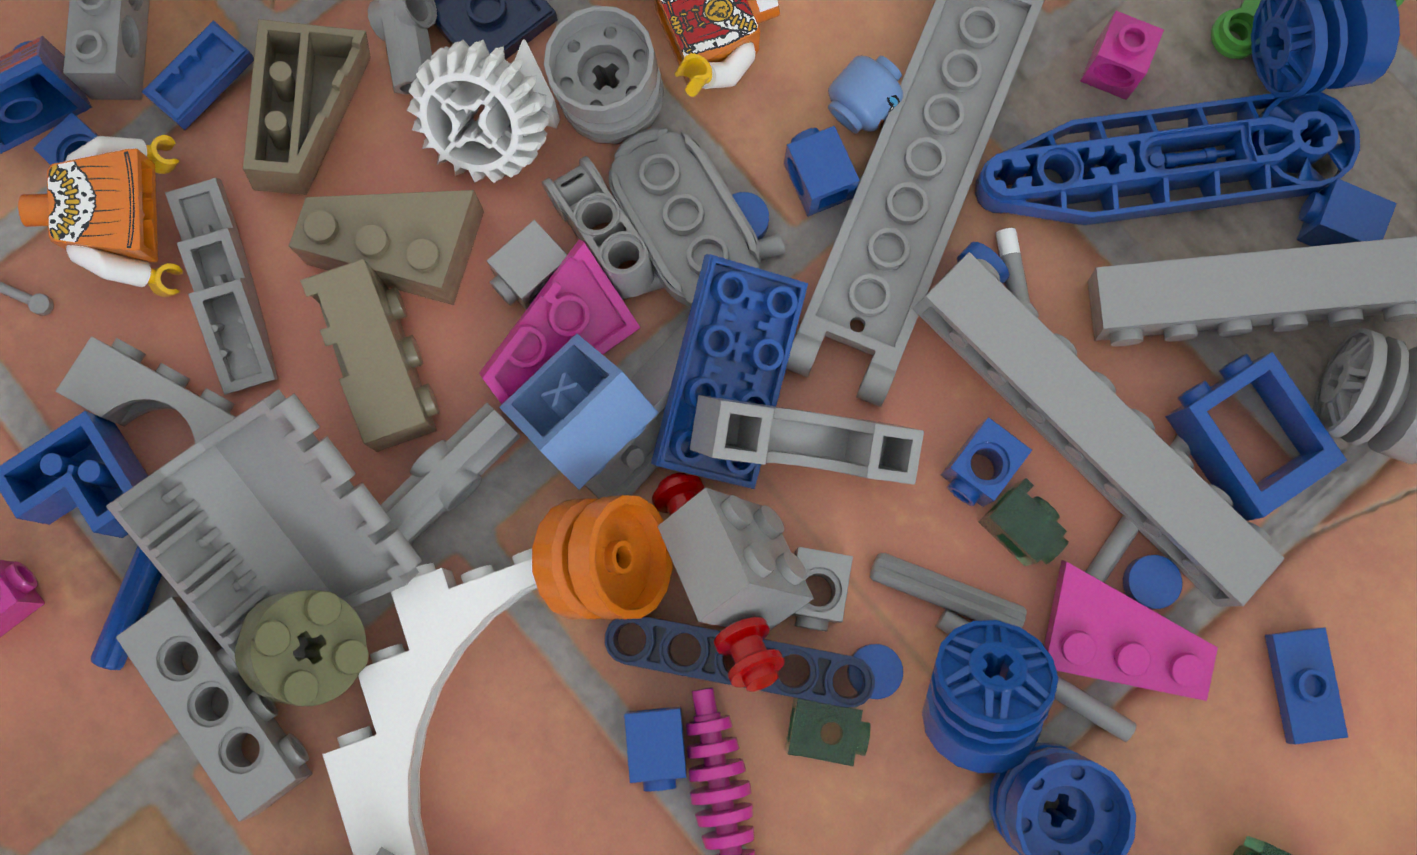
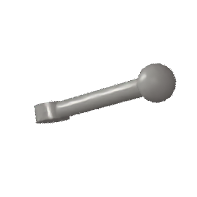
M0 282V293L27 304L33 313L45 316L53 310V301L48 296L40 293L30 295Z

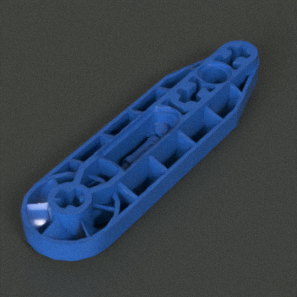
M1322 92L1281 98L1271 93L1075 119L1007 151L996 154L988 160L976 179L975 196L978 203L985 210L992 213H1010L1084 226L1307 196L1314 191L1320 192L1337 178L1341 179L1353 168L1360 152V131L1352 113L1336 98ZM1266 108V109L1258 116V113H1257L1256 109ZM1237 112V121L1209 124L1206 116ZM1188 119V127L1158 131L1155 124L1158 122ZM1138 125L1139 134L1107 138L1105 129ZM1089 132L1090 140L1058 145L1055 140L1068 134ZM1338 133L1342 140V143L1336 144L1338 141ZM1223 145L1225 147L1224 150H1216L1215 146ZM1203 148L1202 150H1197V151L1174 153V152H1178V151H1185V150H1193V149ZM1328 153L1337 166L1338 171L1333 177L1325 179L1312 165ZM1226 157V162L1214 163L1217 158ZM1204 163V165L1175 168L1176 166ZM1044 170L1056 171L1061 176L1063 183L1050 181L1046 177ZM1287 173H1299L1298 178H1295ZM1249 180L1253 190L1221 195L1220 184ZM1199 187L1203 195L1201 198L1170 202L1169 191ZM1150 193L1153 204L1119 208L1118 198ZM1100 200L1104 211L1088 212L1069 209L1067 204Z

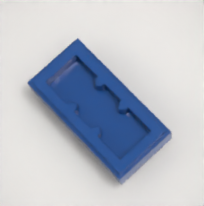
M213 20L142 93L183 130H186L254 61V57L249 50Z
M1326 627L1266 634L1265 639L1286 743L1296 745L1348 738Z

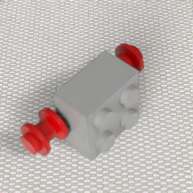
M685 473L671 474L659 483L658 488L652 495V502L657 511L670 514L657 527L698 622L726 627L715 637L714 645L719 654L732 655L735 665L728 672V678L732 686L738 688L746 687V690L749 692L762 690L772 685L778 679L779 675L777 672L785 664L781 652L775 649L767 650L763 640L771 629L814 599L805 581L807 578L806 569L800 559L790 551L782 534L784 532L783 522L772 508L740 499L735 495H727L706 487L704 488L701 479L696 475H687Z

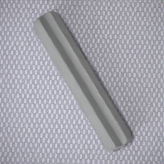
M887 553L878 554L873 562L870 572V578L873 581L942 608H947L976 621L998 620L1021 628L1024 626L1027 610L1021 605Z

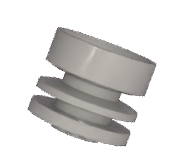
M591 6L573 12L556 26L546 44L544 68L549 85L559 101L565 118L580 135L594 142L618 144L652 126L662 108L664 85L649 32L634 15L617 7Z
M1363 327L1352 332L1339 345L1321 377L1313 405L1314 413L1331 437H1341V439L1353 445L1367 442L1368 447L1379 454L1408 464L1417 463V346L1408 350L1405 342L1389 336L1385 338L1383 334Z

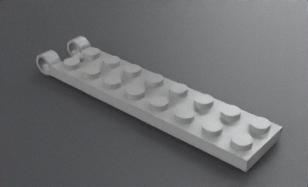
M1044 0L935 1L900 85L903 90V99L888 113L793 341L786 369L808 377L824 336L873 355L856 398L878 407L882 406L918 318V314L913 310V307L928 293ZM860 320L864 325V330L861 332L853 331L850 328V322Z

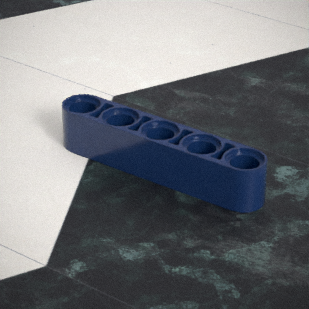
M647 616L639 619H614L608 625L605 633V647L608 654L617 662L732 685L728 678L729 671L724 665V655L719 654L714 645V639L721 632L720 630ZM630 623L639 625L646 635L644 649L636 655L625 653L618 643L620 630ZM682 633L693 635L701 646L700 656L694 664L682 665L677 663L672 657L671 644ZM763 640L767 650H779L783 658L790 654L802 656L809 666V674L807 679L800 685H786L778 677L772 685L759 691L840 707L860 706L872 696L875 688V677L871 668L863 660L850 655L772 640ZM845 665L855 666L860 670L863 677L861 689L852 696H841L833 687L835 672Z

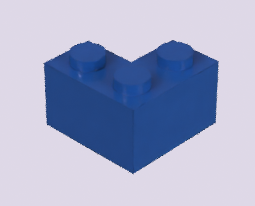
M84 411L1 464L0 493L17 519L50 525L78 507L93 533L124 538L128 533L106 506L148 475L117 425L98 415Z

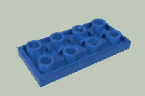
M712 254L704 255L651 464L755 489L761 464L711 458L690 450L698 395L770 406L777 405L808 283Z

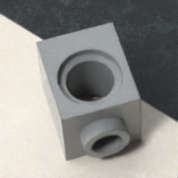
M533 220L487 260L495 275L490 284L510 306L517 300L527 310L567 254Z
M798 547L794 554L803 563L807 572V578L811 576L824 578L831 587V597L824 606L818 607L808 602L792 615L796 616L795 626L827 632L829 622H843L853 556Z

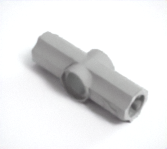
M373 0L369 4L368 19L375 34L386 43L394 93L410 94L409 89L411 88V83L417 78L418 68L427 59L431 60L432 51L428 28L435 24L437 18V8L434 0Z
M486 403L448 441L441 440L416 460L410 470L411 476L380 505L391 519L384 527L388 532L398 528L409 544H412L445 510L451 511L470 497L482 481L481 475L521 436Z

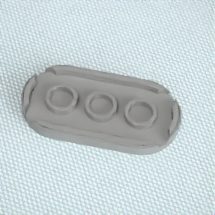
M650 128L630 136L620 145L614 155L615 160L609 171V185L613 198L643 239L655 273L666 291L675 300L688 307L692 306L704 255L712 254L760 269V247L757 236L704 148L696 139L681 132V135L668 132V128Z

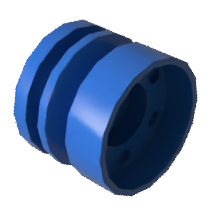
M1261 0L1254 15L1251 33L1252 58L1259 79L1267 91L1279 98L1322 92L1326 88L1339 89L1375 82L1386 73L1396 54L1400 37L1399 11L1396 1Z
M998 620L972 621L955 628L940 644L922 710L925 733L937 752L954 765L976 773H1002L1022 764L1035 748L1042 731L1043 722L1047 719L1049 709L1055 699L1059 679L1054 659L1040 640L1019 626Z
M1036 743L1035 748L1022 764L1005 772L996 773L990 784L989 810L995 829L1019 855H1127L1134 842L1136 812L1129 790L1114 772L1062 745ZM1057 799L1059 800V804L1056 809L1047 808V810L1044 811V804L1046 800L1050 802H1055Z

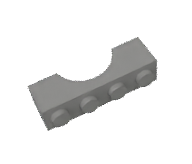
M91 336L56 390L57 393L99 417L122 426H126L135 418L150 411L160 409L177 410L188 422L195 444L236 417L230 413L235 405L234 403L205 388L201 396L185 388L190 378L163 363H160L156 371L141 363L146 355L145 353L118 338L109 346Z
M698 395L690 450L711 458L763 465L766 463L797 465L863 478L915 485L924 431L890 423Z

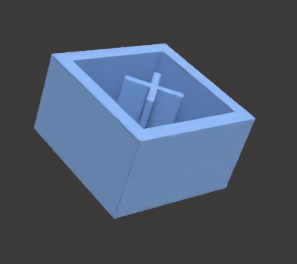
M578 334L573 336L499 407L578 490L591 478L599 475L607 463L630 440L638 437L644 431L646 425L659 413L622 370Z

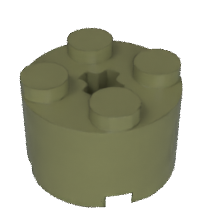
M320 590L282 592L259 602L246 615L242 623L243 626L239 634L238 643L235 647V661L238 671L250 689L272 701L295 706H316L340 696L353 684L359 673L365 668L369 655L365 630L356 611L336 594ZM297 637H305L308 641V645L304 649V658L294 657L293 651L300 646Z

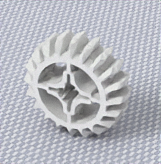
M462 40L455 42L450 48L447 46L439 48L431 56V60L427 59L418 68L417 78L411 83V88L409 89V93L414 98L410 101L407 111L418 117L414 121L412 130L424 133L427 137L424 140L422 149L434 148L439 153L437 165L449 161L454 165L455 176L469 170L474 183L483 179L486 175L495 183L505 175L512 178L514 175L519 174L523 167L527 164L530 165L538 155L537 151L545 143L546 135L548 134L544 128L549 123L550 114L541 110L546 103L547 95L533 92L532 88L536 84L537 75L524 77L519 71L522 67V59L514 60L512 63L506 61L504 46L495 48L490 54L484 40L474 42L470 47ZM484 104V110L480 113L477 121L473 119L474 115L478 112L480 105Z

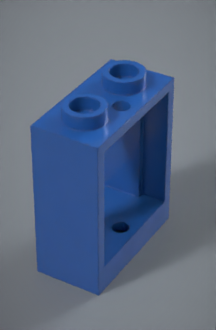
M1273 352L1253 361L1248 354L1235 359L1219 370L1223 377L1222 380L1211 387L1207 381H1203L1177 397L1182 406L1165 416L1177 435L1188 445L1190 454L1210 484L1217 486L1231 498L1233 502L1232 508L1246 521L1264 518L1347 461ZM1249 383L1256 389L1300 454L1257 484L1207 412Z

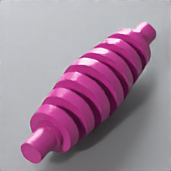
M713 687L692 691L696 716H693L694 721L686 723L687 736L699 735L700 742L687 746L689 759L703 758L704 764L688 769L689 781H707L708 786L690 791L692 805H712V808L695 814L698 826L716 828L715 831L702 835L704 847L708 850L719 849L720 853L716 855H755L754 849H742L741 846L754 840V827L749 825L738 826L737 822L747 820L753 816L752 803H734L733 801L745 797L752 792L749 780L730 781L729 779L730 776L746 771L743 759H726L725 753L739 749L736 737L722 738L721 730L733 727L730 716H721V713L717 711Z

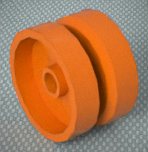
M618 495L601 497L599 499H571L552 507L540 522L532 546L533 576L539 594L549 608L566 619H639L655 610L668 590L673 570V561L657 527L664 520L655 506L640 496Z

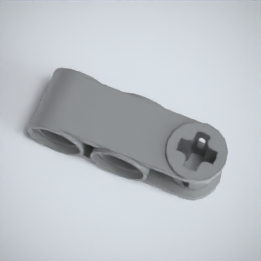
M585 156L579 159L578 167L553 181L547 178L542 181V185L559 215L565 222H568L578 239L585 242L618 294L623 297H636L645 293L654 280V270L645 243L607 189L600 173L589 157ZM610 223L603 229L592 230L598 224ZM628 260L637 261L635 265L628 269H618V266Z

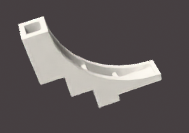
M532 548L513 555L514 565L494 572L490 564L461 574L463 583L460 585L456 584L451 570L444 568L436 570L434 563L420 565L416 567L419 573L407 585L391 591L409 650L405 652L403 645L397 644L370 654L373 664L365 666L358 675L376 735L372 734L370 726L337 737L340 748L323 754L354 855H376L381 847L394 855H430L421 817L420 769L427 728L441 690L467 647L496 616L528 592L537 589L532 572Z

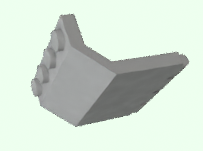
M279 389L201 439L106 506L235 664V647L243 626L242 623L249 611L262 600L282 592L320 590L336 594L353 608L407 585L419 573L416 566L422 561L398 528L388 532L384 527L391 519L364 483H360L355 487L351 484L349 479L356 473L328 436L318 441L313 432L320 426L295 393L285 398Z

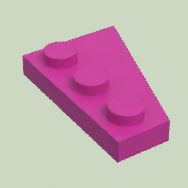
M580 239L577 241L479 372L501 404L512 396L576 334L580 335L603 355L641 328L585 242Z
M1061 560L1044 647L1054 659L1056 671L1207 701L1218 647L1072 564Z

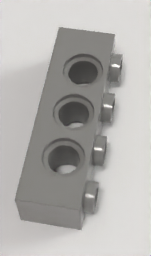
M150 0L69 1L63 74L92 100H142Z
M170 597L116 636V639L239 822L259 815L312 775V772L305 763L309 760L306 749L294 735L290 733L286 735L274 718L278 715L274 702L250 689L242 679L235 662L181 597ZM191 644L197 651L198 661L195 668L188 672L182 664V655L186 647ZM219 688L226 693L229 701L228 709L222 717L217 716L212 709V698ZM247 734L253 735L258 740L260 746L259 756L254 763L248 761L242 753V742Z

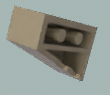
M258 19L243 170L253 190L307 195L371 59L366 31Z
M474 190L306 197L289 247L307 265L327 271L365 259L389 288L396 287L403 292L454 305L484 210Z
M365 259L300 280L306 297L312 296L320 304L327 328L321 329L320 333L325 346L333 345L343 376L339 381L363 443L379 452L436 432L432 416L439 414V407L429 384L422 386L416 367L423 365V359L413 335L405 336L400 319L407 317V311L396 287L389 289Z

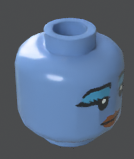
M863 55L856 56L828 88L831 100L828 106L829 111L844 127L857 134L860 130L876 131L886 121L888 113L903 99V90L898 83V80L902 77L900 70L889 59L881 55L876 60Z

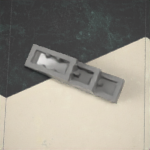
M213 178L165 192L182 240L177 242V246L194 291L188 295L224 395L278 379L254 281L222 180Z

